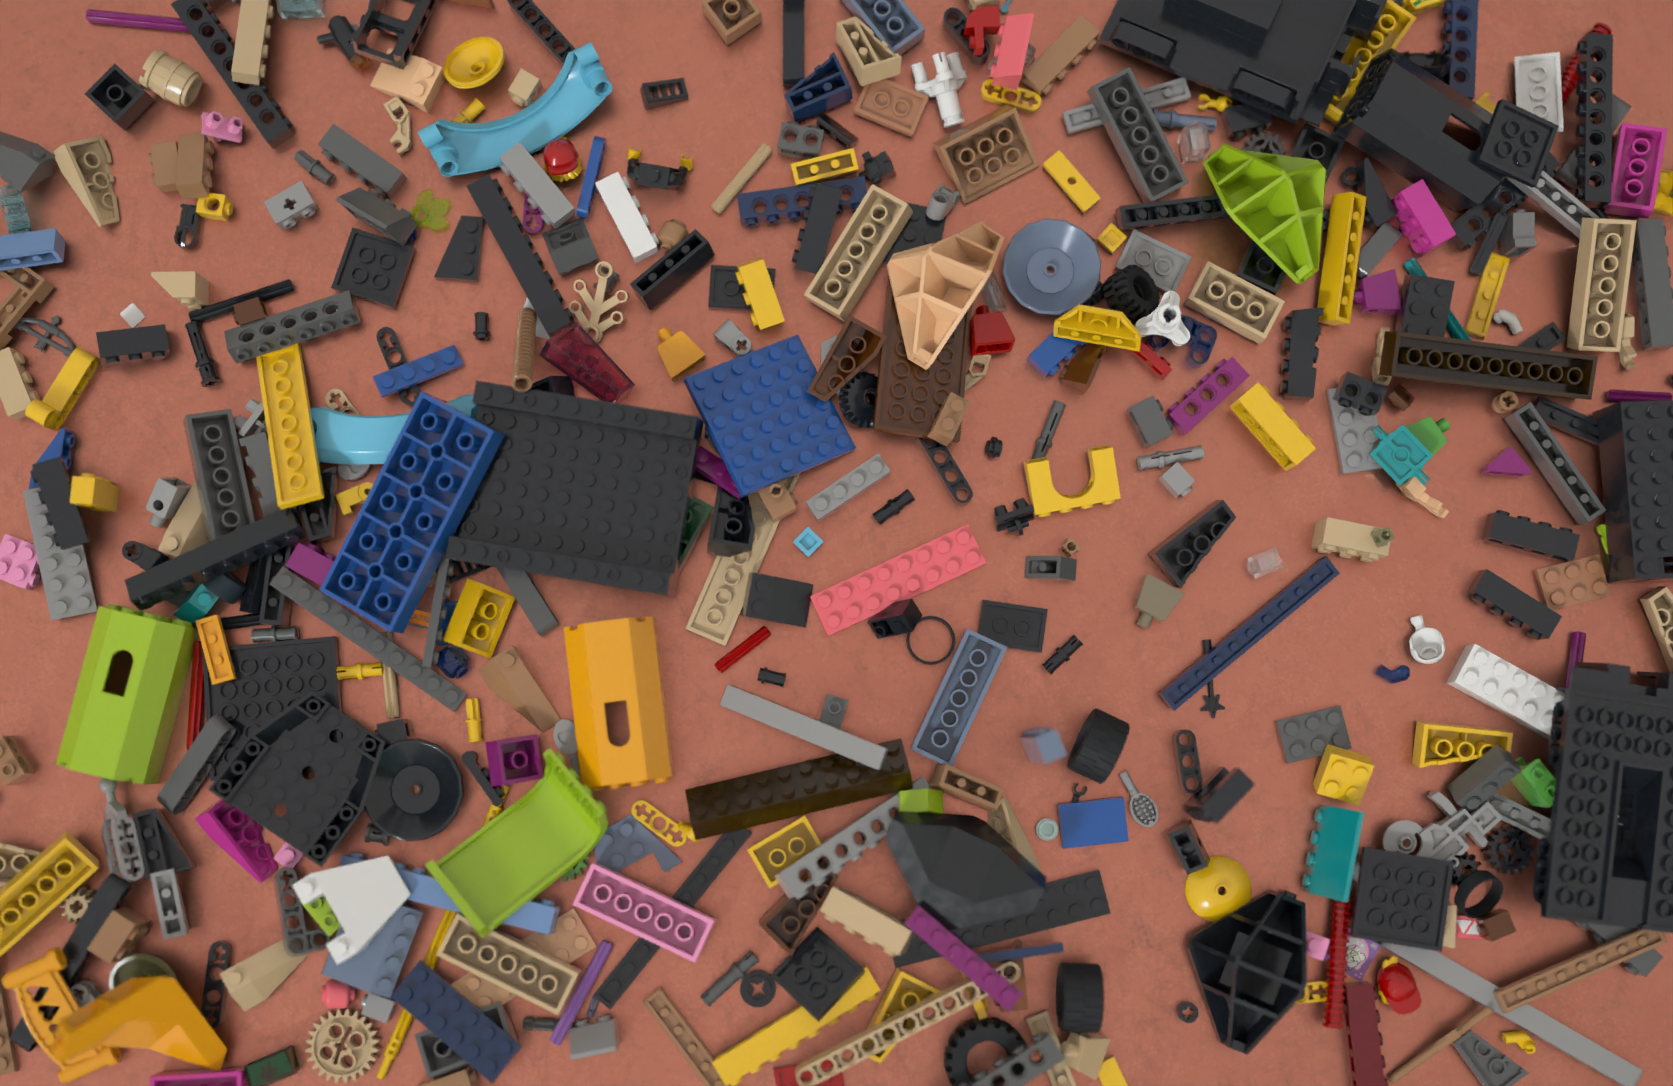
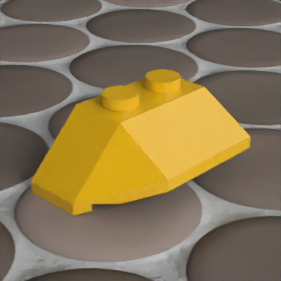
M1077 305L1054 321V337L1140 352L1142 335L1123 312Z

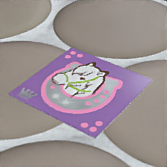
M1347 936L1349 950H1346L1348 954L1346 961H1348V964H1345V968H1347L1345 973L1361 982L1381 946L1373 940ZM1328 953L1324 959L1326 961L1328 958H1330V955H1328Z

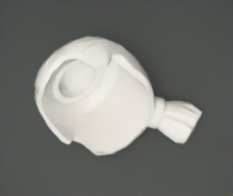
M1422 615L1411 617V623L1415 627V632L1409 640L1411 655L1420 663L1433 664L1438 662L1445 653V642L1442 634L1435 628L1425 627Z

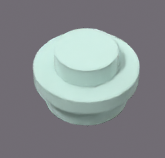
M1045 818L1038 822L1036 833L1040 839L1050 841L1057 836L1058 826L1052 819Z

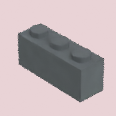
M1496 744L1451 782L1448 788L1456 804L1472 813L1521 772L1513 755Z

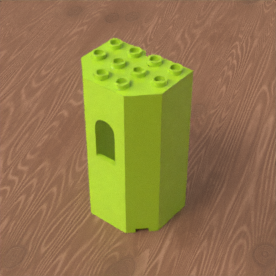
M109 603L107 607L99 606L57 757V765H66L65 768L111 780L129 782L133 780V783L142 785L159 784L192 661L193 644L197 641L199 635L198 629L193 627L194 623L177 619L172 621L170 617ZM121 650H126L133 656V666L124 697L104 692L113 656Z

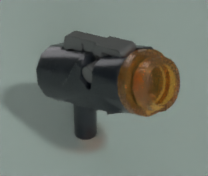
M336 15L332 17L328 25L331 33L317 36L319 44L333 42L339 45L341 48L339 50L349 60L351 66L357 70H362L371 63L370 58L355 54L351 37L353 32L358 30L359 26L357 24H350L345 16Z

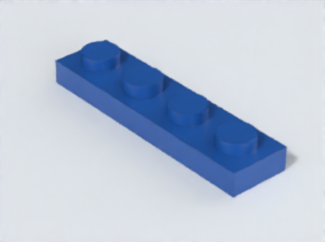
M455 345L375 375L373 380L381 398H384L463 366V362Z

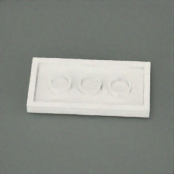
M1560 52L1515 57L1516 106L1558 125L1557 132H1563Z

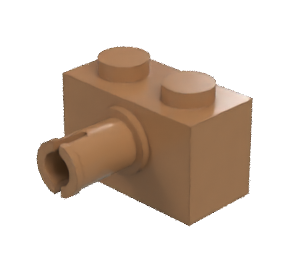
M786 479L757 491L774 523L797 511L796 504H798V501L793 492L788 493L785 487L788 485Z

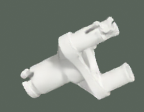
M945 52L932 55L937 71L936 78L933 80H928L924 62L911 65L916 82L914 85L915 90L924 95L936 97L941 118L944 120V127L965 122L961 116L962 110L957 90H959L968 77L966 70H963L959 52L947 56Z
M1167 291L1163 295L1158 307L1148 316L1139 319L1135 325V328L1142 337L1148 335L1164 336L1172 340V343L1176 346H1182L1190 339V332L1181 320V311L1179 309L1180 297L1175 291ZM1163 316H1169L1170 322H1166Z

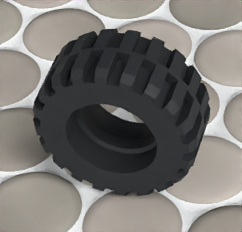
M995 1017L974 1021L970 1019L966 1021L967 1024L964 1026L960 1025L956 1029V1033L950 1036L949 1044L945 1047L944 1067L951 1086H957L964 1081L969 1083L974 1079L967 1070L966 1060L968 1053L975 1045L984 1041L996 1042L1005 1049L1009 1057L1013 1054L1012 1050L1021 1044L1026 1046V1042L1020 1033L1006 1021H1000ZM1019 1062L1014 1063L1011 1071L1019 1073L1023 1068V1064ZM1002 1076L998 1080L993 1081L992 1084L996 1086L1001 1085L1004 1077Z

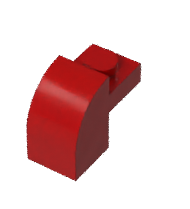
M982 6L973 10L968 16L964 28V36L969 35V48H973V56H982L984 35H998L1000 28L999 6Z

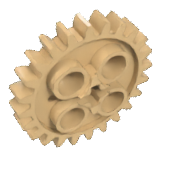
M348 1008L345 1014L343 1009H337L336 1014L331 1010L328 1012V1017L325 1015L320 1017L322 1023L316 1021L313 1024L317 1030L312 1029L308 1032L313 1038L306 1040V1043L311 1044V1047L305 1051L312 1053L313 1056L307 1060L316 1062L312 1069L319 1067L321 1069L318 1074L319 1076L327 1073V1081L335 1076V1083H338L342 1077L344 1083H347L350 1080V1076L355 1081L358 1079V1073L364 1076L366 1074L365 1068L371 1069L373 1067L370 1061L378 1059L373 1053L381 1049L375 1046L381 1039L374 1038V1035L379 1030H371L374 1021L367 1024L366 1020L368 1017L360 1018V1010L352 1014L351 1008ZM334 1025L341 1027V1036L333 1032ZM349 1026H351V1027H352V1031H351V1033L349 1034V1036H348V1038H347V1040L345 1041V1044H344V1046L347 1047V1048H345L344 1050L341 1051V1053H340V1055H339V1058H338V1063L335 1064V1063H334L335 1058L337 1057V1055L339 1054V1052H340V1050H341V1048H342V1045L340 1044V1042H342L343 1040L346 1039V1036H347V1033H348V1030H349ZM354 1034L362 1036V1044L355 1043ZM325 1046H329L333 1050L332 1057L325 1055ZM345 1055H350L353 1058L352 1066L345 1063Z

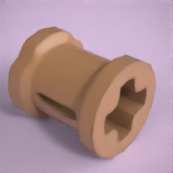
M1506 391L1493 398L1492 408L1495 412L1503 414L1516 408L1519 400L1514 392Z

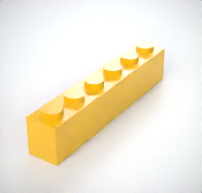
M1354 192L1333 194L1331 200L1317 308H1324L1323 316H1318V322L1330 326L1350 324L1367 198Z

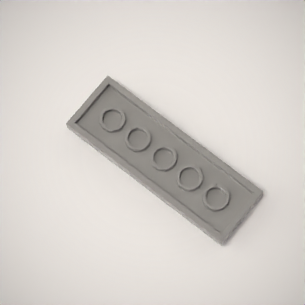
M40 487L23 490L51 621L98 611L84 544L66 550H61L60 546L56 547L53 539V534H56L53 525L49 526L45 513H48L46 504L42 505L38 496V492L41 491Z

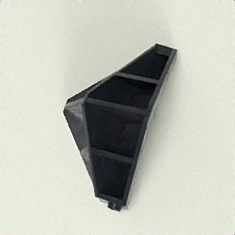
M896 811L888 828L885 840L917 905L948 931L1034 912L1039 900L1043 902L1048 892V889L1045 888L1046 876L987 822L975 816Z
M1274 890L1262 894L1239 909L1192 934L1187 946L1219 1042L1247 1055L1303 996L1307 985L1306 904L1297 900L1296 894L1284 890L1283 894Z

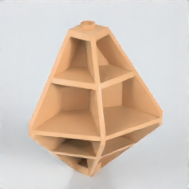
M978 222L937 242L894 253L887 264L907 358L925 370L932 365L993 270L1005 237L986 226L984 222Z

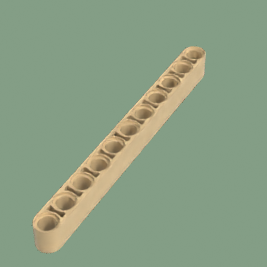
M1003 960L991 965L994 970L1011 984L1020 977V968L1012 960ZM1007 966H1013L1012 974L1004 976V969ZM966 978L800 1063L795 1069L797 1082L800 1086H814L989 995L971 979ZM968 986H972V995L968 997L964 996V989ZM946 997H953L952 1005L944 1007V999ZM927 1007L933 1008V1014L930 1017L923 1016V1011ZM908 1017L913 1018V1024L910 1027H903L904 1019ZM886 1028L893 1029V1034L889 1038L882 1037V1032ZM865 1039L873 1040L871 1047H862V1042ZM845 1049L853 1051L852 1056L848 1059L841 1057ZM824 1060L832 1061V1066L829 1069L821 1068V1063ZM805 1070L812 1072L811 1077L807 1080L800 1078L801 1073Z

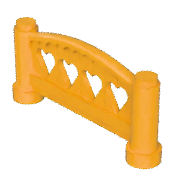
M55 947L47 951L45 956L7 972L2 977V983L6 989H15L19 1007L28 1029L46 1054L61 1067V1070L58 1071V1078L61 1083H70L106 1065L113 1066L120 1063L122 1057L119 1048L111 1046H99L66 1062H59L52 1053L51 1048L55 1039V1031L50 1029V1025L58 1024L61 1019L80 1009L79 1004L59 972L67 967L65 954L59 947ZM29 986L49 987L41 1001H35L32 998L33 994L28 991ZM40 1005L60 1006L52 1020H46L43 1016L44 1013L39 1010Z

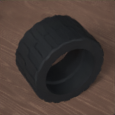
M1097 708L1092 710L1073 745L1068 759V769L1099 784L1104 783L1114 769L1129 734V723Z
M1062 962L1058 968L1056 983V1013L1059 1030L1061 1032L1098 1033L1102 1027L1104 1013V984L1100 965Z

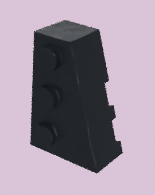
M165 324L96 332L102 369L147 359H163L170 355Z
M336 467L320 471L324 498L299 505L309 542L314 545L335 539L337 498L335 495L338 494L339 477Z

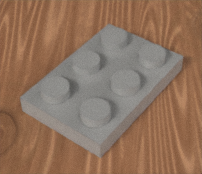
M1134 229L1114 269L1120 271L1128 265L1142 267L1153 278L1158 290L1166 293L1167 291H1176L1192 257Z

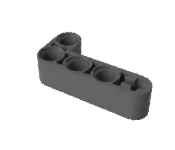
M284 867L274 877L284 949L292 957L323 951L327 947L326 944L331 942V937L323 929L306 932L301 900L292 886L298 882L297 874L292 868ZM285 874L286 877L291 879L287 882L288 890L281 892V890L285 889L286 885L284 880L280 881V878ZM286 895L292 896L295 900L294 905L286 906L283 902V897ZM290 917L296 918L298 927L295 929L289 928L287 919ZM314 936H322L325 940L324 945L316 946L313 942ZM292 940H299L301 942L302 948L300 951H294L291 948L290 943Z

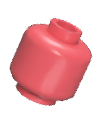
M330 979L326 985H322L321 1003H325L327 1009H346L349 1006V1001H354L355 987H350L346 983Z

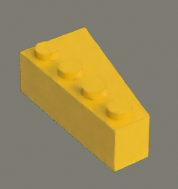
M1417 721L1412 764L1422 768L1430 765H1443L1452 762L1480 759L1496 744L1511 753L1513 733L1501 729Z

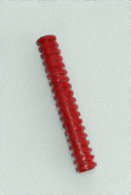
M1596 23L1590 33L1612 34V30L1604 23ZM1577 53L1573 56L1561 76L1562 107L1566 104L1578 83L1576 66L1579 62V54Z
M1350 896L1348 897V902L1335 899L1334 902H1331V906H1333L1331 913H1333V916H1330L1332 920L1330 927H1332V930H1329V934H1331V937H1329L1331 944L1328 945V948H1330V951H1328L1330 958L1327 959V962H1329V966H1327L1329 972L1326 973L1328 980L1325 982L1328 983V986L1325 987L1327 994L1324 995L1327 1000L1324 1001L1326 1008L1323 1009L1326 1012L1323 1015L1325 1023H1322V1026L1326 1028H1343L1341 1021H1344V1018L1341 1017L1344 1014L1342 1007H1345L1343 1003L1345 996H1343V993L1346 992V989H1344V985H1346L1344 978H1347V975H1345V971H1347L1345 964H1348V961H1346V957H1348L1346 950H1349L1347 936H1350L1348 922H1351L1349 918L1351 911H1349V908H1352L1350 904L1352 897Z

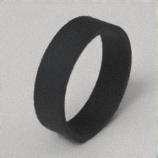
M922 617L919 620V622L926 619H934L942 622L947 626L952 637L951 649L948 652V654L941 660L934 662L924 661L918 658L912 651L910 646L911 632H909L907 634L906 640L908 650L910 654L913 656V658H915L917 661L923 664H938L946 660L951 655L954 649V631L950 624L940 617Z
M1487 870L1477 871L1460 884L1455 893L1454 903L1468 918H1479L1490 912L1499 902L1503 893V884L1491 872ZM1492 880V886L1487 896L1477 905L1465 908L1469 894L1479 884Z

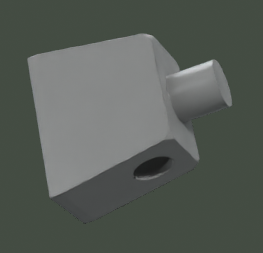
M177 477L158 478L146 505V509L153 513L149 523L157 528H162L166 519H173L192 486Z

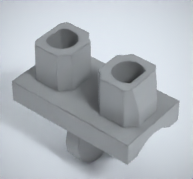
M251 398L245 406L247 410L253 413L250 418L246 420L239 415L234 420V425L239 430L238 433L243 437L264 431L267 432L263 402L260 403Z

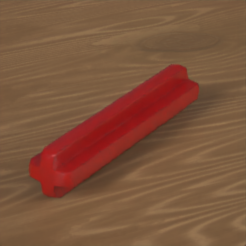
M766 626L761 627L714 664L716 669L723 673L770 637L771 632Z

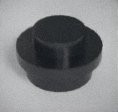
M991 437L986 442L985 452L989 458L1001 455L1002 440H998L997 437Z

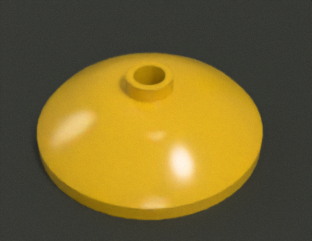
M476 37L458 45L448 55L444 63V75L447 81L457 88L471 89L482 86L492 80L500 71L505 59L504 49L497 40L490 37Z
M1209 856L1208 867L1188 874L1185 881V895L1189 906L1199 917L1210 922H1215L1250 902L1251 881L1247 872L1238 862L1224 856ZM1223 886L1225 892L1220 895L1218 888Z

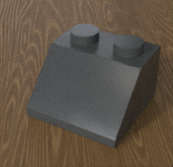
M582 217L559 226L557 229L554 228L542 233L559 274L570 272L578 266L590 264L599 258Z

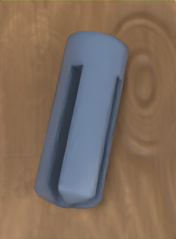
M594 996L586 1016L591 1018L594 1017L599 1003L598 999L595 1001Z

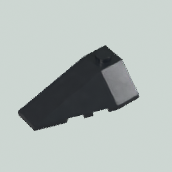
M718 485L708 538L707 554L731 557L752 550L755 525L748 495L738 499Z

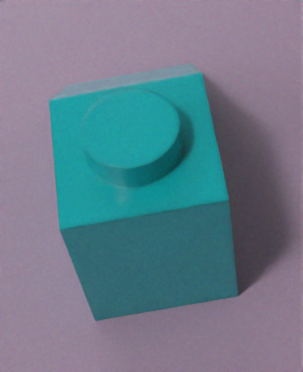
M200 584L190 590L172 614L180 620L195 624L196 620H200L208 613L219 597L210 592L203 584Z

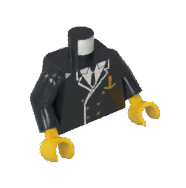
M629 146L627 175L630 179L636 180L638 185L676 191L677 187L683 185L689 170L693 169V156L690 159H685V155H681L680 167L676 169L641 163L639 161L642 149L639 147L638 151H634L631 149L632 146Z

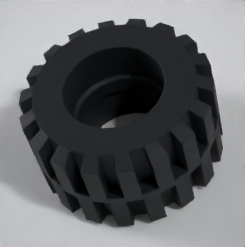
M1128 265L1105 280V286L1103 287L1108 307L1113 311L1123 312L1132 324H1136L1139 319L1148 316L1160 304L1159 290L1150 274L1137 265Z

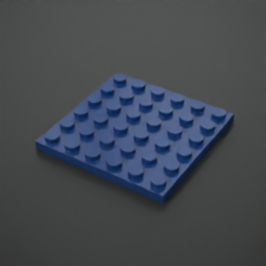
M798 334L693 374L683 380L741 497L856 449L831 398L824 402L807 392L817 374V370Z

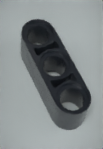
M952 7L947 9L943 17V29L972 63L976 65L986 63L990 52L989 43L984 38L983 51L985 54L973 56V48H969V39H964L961 36L964 34L967 21L966 16L958 8ZM955 18L958 22L952 24L947 19Z
M1178 730L1172 736L1178 783L1182 791L1194 794L1199 792L1203 785L1196 737L1190 730ZM1183 733L1189 738L1188 743L1184 746L1179 742V737ZM1186 755L1192 759V764L1189 767H1185L1182 763ZM1190 777L1195 780L1193 789H1188L1186 786V781Z

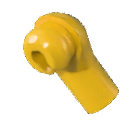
M1512 1031L1502 1033V1039L1505 1044L1517 1043L1527 1054H1532L1536 1051L1534 1040L1526 1032Z

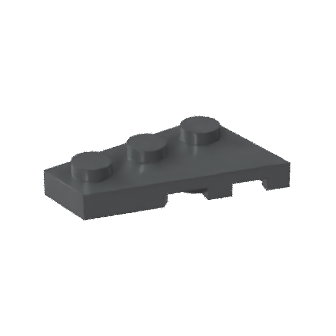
M1468 1030L1451 1043L1482 1086H1512L1529 1073L1471 1030Z

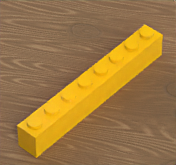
M862 966L866 973L819 1022L799 1005L713 1058L712 1064L725 1086L738 1084L743 1080L742 1076L746 1073H756L763 1068L762 1064L767 1060H770V1062L777 1060L782 1056L781 1052L788 1047L790 1050L796 1048L801 1044L800 1040L804 1037L812 1038L821 1032L819 1028L825 1024L831 1026L839 1021L841 1014L845 1012L850 1014L859 1008L858 1004L862 1001L870 1002L875 999L880 988L867 966Z

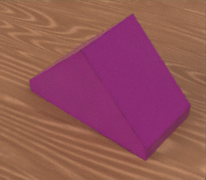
M1510 446L1500 451L1480 469V473L1524 477L1531 474V469Z

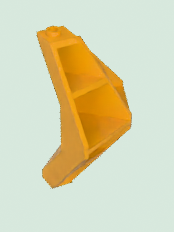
M169 976L132 977L58 1022V1029L51 1048L52 1053L59 1062H66L99 1046L147 1048L211 1070H221L227 1051L225 1045L177 981Z

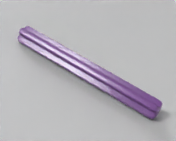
M601 941L550 1037L552 1043L559 1046L562 1044L613 948V945L609 942Z

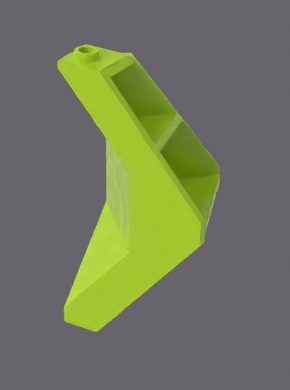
M1226 143L1221 145L1218 150L1213 151L1203 162V165L1227 213L1295 283H1304L1319 270L1327 170L1319 160L1239 150Z

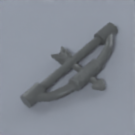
M58 315L51 318L52 323L36 318L24 317L15 324V328L20 331L24 330L39 339L33 348L39 347L41 352L45 348L46 343L63 352V355L67 357L75 350L72 341L60 328L55 326L56 323H60ZM25 323L39 325L46 333L42 335L26 326ZM49 334L60 337L68 347L65 348L49 339Z

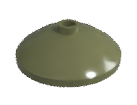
M139 953L124 957L114 966L109 977V988L112 990L132 977L169 976L173 977L176 981L177 979L173 970L163 960L149 954Z

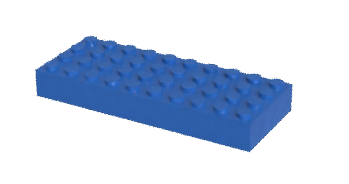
M421 392L319 591L389 632L403 633L448 547L449 536L454 535L505 435L442 400Z

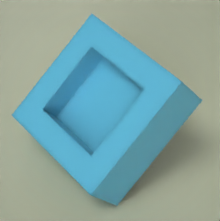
M809 527L793 541L808 558L824 542Z

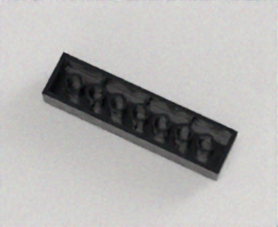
M1305 123L1300 129L1288 156L1319 160L1327 170V182L1345 140ZM1252 238L1235 272L1236 276L1272 295L1277 294L1286 274Z

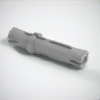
M1202 445L1167 452L1156 451V454L1138 456L1137 464L1139 470L1152 467L1164 468L1165 465L1176 462L1203 459L1204 450Z

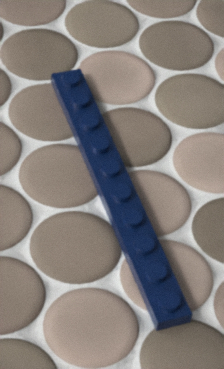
M1323 556L1160 691L1159 694L1171 710L1175 711L1339 575L1340 573L1329 558Z

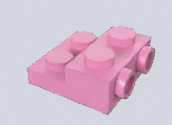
M4 534L0 544V579L21 588L33 590V587L38 584L40 579V567L35 545L9 534Z

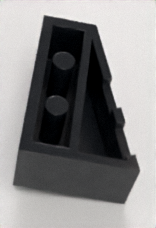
M159 808L132 814L146 880L151 879L150 873L174 868L175 873L196 868Z

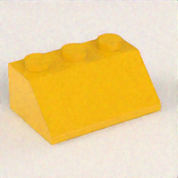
M467 578L442 640L491 659L515 597Z

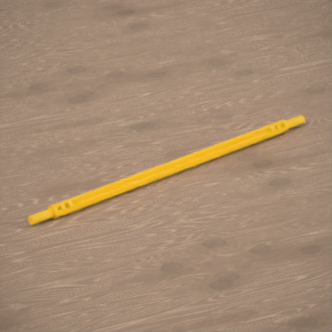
M507 785L501 786L502 791L506 794L502 797L504 800L510 789ZM503 803L497 807L494 804L490 805L482 827L503 811ZM446 909L423 961L433 970L439 958L436 954L458 912ZM403 1008L384 1050V1059L376 1075L379 1079H385L392 1060L396 1059L413 1019V1015L405 1008Z

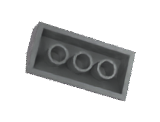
M500 1001L480 1009L518 1042L513 1024ZM429 1029L414 1034L428 1078L435 1079L469 1066L463 1058Z

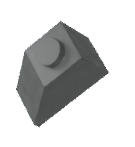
M1026 556L1025 578L1075 581L1077 559L1063 556Z

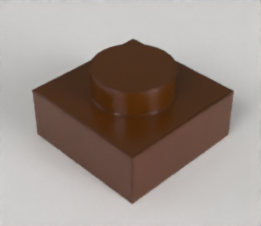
M1400 383L1388 395L1391 403L1402 411H1405L1415 399Z

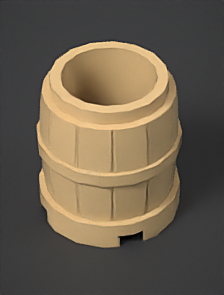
M159 49V52L155 50L151 53L142 68L146 71L144 77H139V85L147 91H153L161 96L162 99L179 106H189L199 94L203 78L198 71L187 65L186 62L171 57L169 53L162 49Z

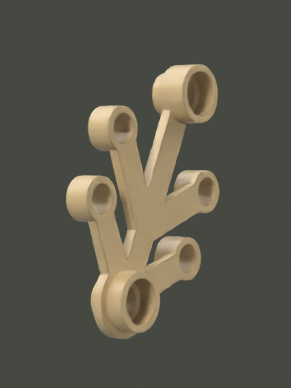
M602 261L596 265L595 272L599 279L595 299L587 289L588 284L585 280L579 279L573 284L574 290L579 292L591 311L589 321L582 311L583 304L581 301L575 300L569 304V310L575 314L583 327L581 337L588 344L598 343L602 339L603 331L614 324L622 323L625 319L622 311H614L610 318L599 323L601 314L618 303H624L629 299V293L622 289L618 290L615 296L603 302L608 278L614 273V267L608 261ZM603 266H608L609 272L607 274L603 273ZM578 282L583 283L584 288L582 290L578 289ZM620 292H623L626 297L624 300H621L619 298ZM574 303L579 305L578 311L573 309ZM616 313L620 314V321L614 319ZM590 329L595 330V337L589 335Z

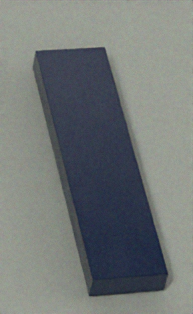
M1058 941L975 954L986 963L1061 953L1064 951L1063 943Z

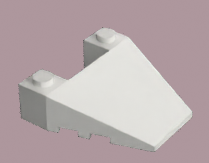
M390 856L311 873L292 885L303 905L311 904L325 896L342 925L345 933L326 944L337 965L348 961L364 951L372 939L384 928L383 926L411 895Z

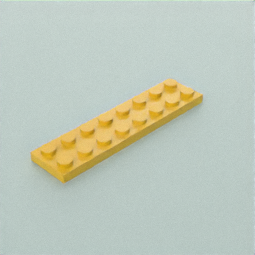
M297 343L256 357L278 507L281 510L324 498L301 346Z

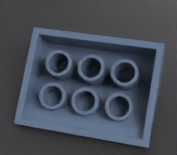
M404 903L361 953L337 965L329 952L321 974L364 991L390 998L421 920L422 910L418 906ZM341 924L335 939L345 933Z

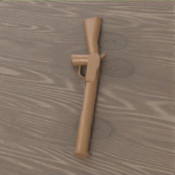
M1484 1006L1458 1027L1451 1029L1449 1033L1390 1074L1388 1076L1393 1084L1436 1053L1453 1043L1472 1027L1491 1015V1009L1488 1006Z

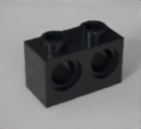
M1346 372L1340 378L1333 400L1338 401V405L1342 407L1358 409V413L1364 416H1373L1379 412L1388 388L1353 373ZM1346 387H1350L1353 390V396L1346 394ZM1366 395L1373 398V405L1366 402Z

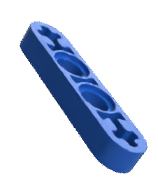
M595 136L592 142L577 206V216L589 218L596 191L595 183L598 182L606 148V138Z

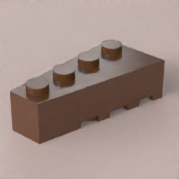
M820 858L817 864L820 869L824 870L826 868V861ZM831 871L825 876L827 878L826 881L816 887L814 884L807 888L808 893L799 899L796 897L789 899L785 893L759 920V925L790 956L793 955L808 926L815 918L817 911L839 877L837 873L833 874ZM806 872L800 880L806 882L808 880V873Z

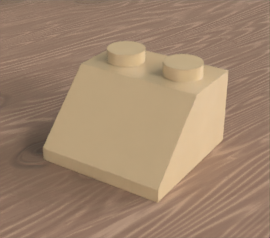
M196 271L151 272V276L174 299L179 301L181 305L188 307L189 310L201 309V307L209 305V281Z

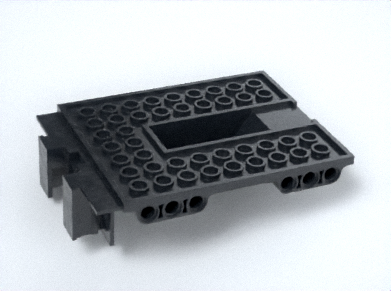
M1118 0L1098 42L1293 124H1296L1298 119H1301L1319 127L1333 95L1338 96L1337 99H1342L1361 58L1360 55H1357L1352 67L1341 63L1351 38L1355 37L1368 42L1387 0Z
M1576 662V667L1571 669L1570 688L1556 687L1558 691H1565V695L1562 701H1558L1554 705L1548 761L1556 769L1550 832L1547 837H1542L1538 844L1533 887L1534 900L1541 905L1540 916L1545 918L1673 933V673L1637 671V676L1649 678L1648 687L1629 684L1630 666L1610 663Z

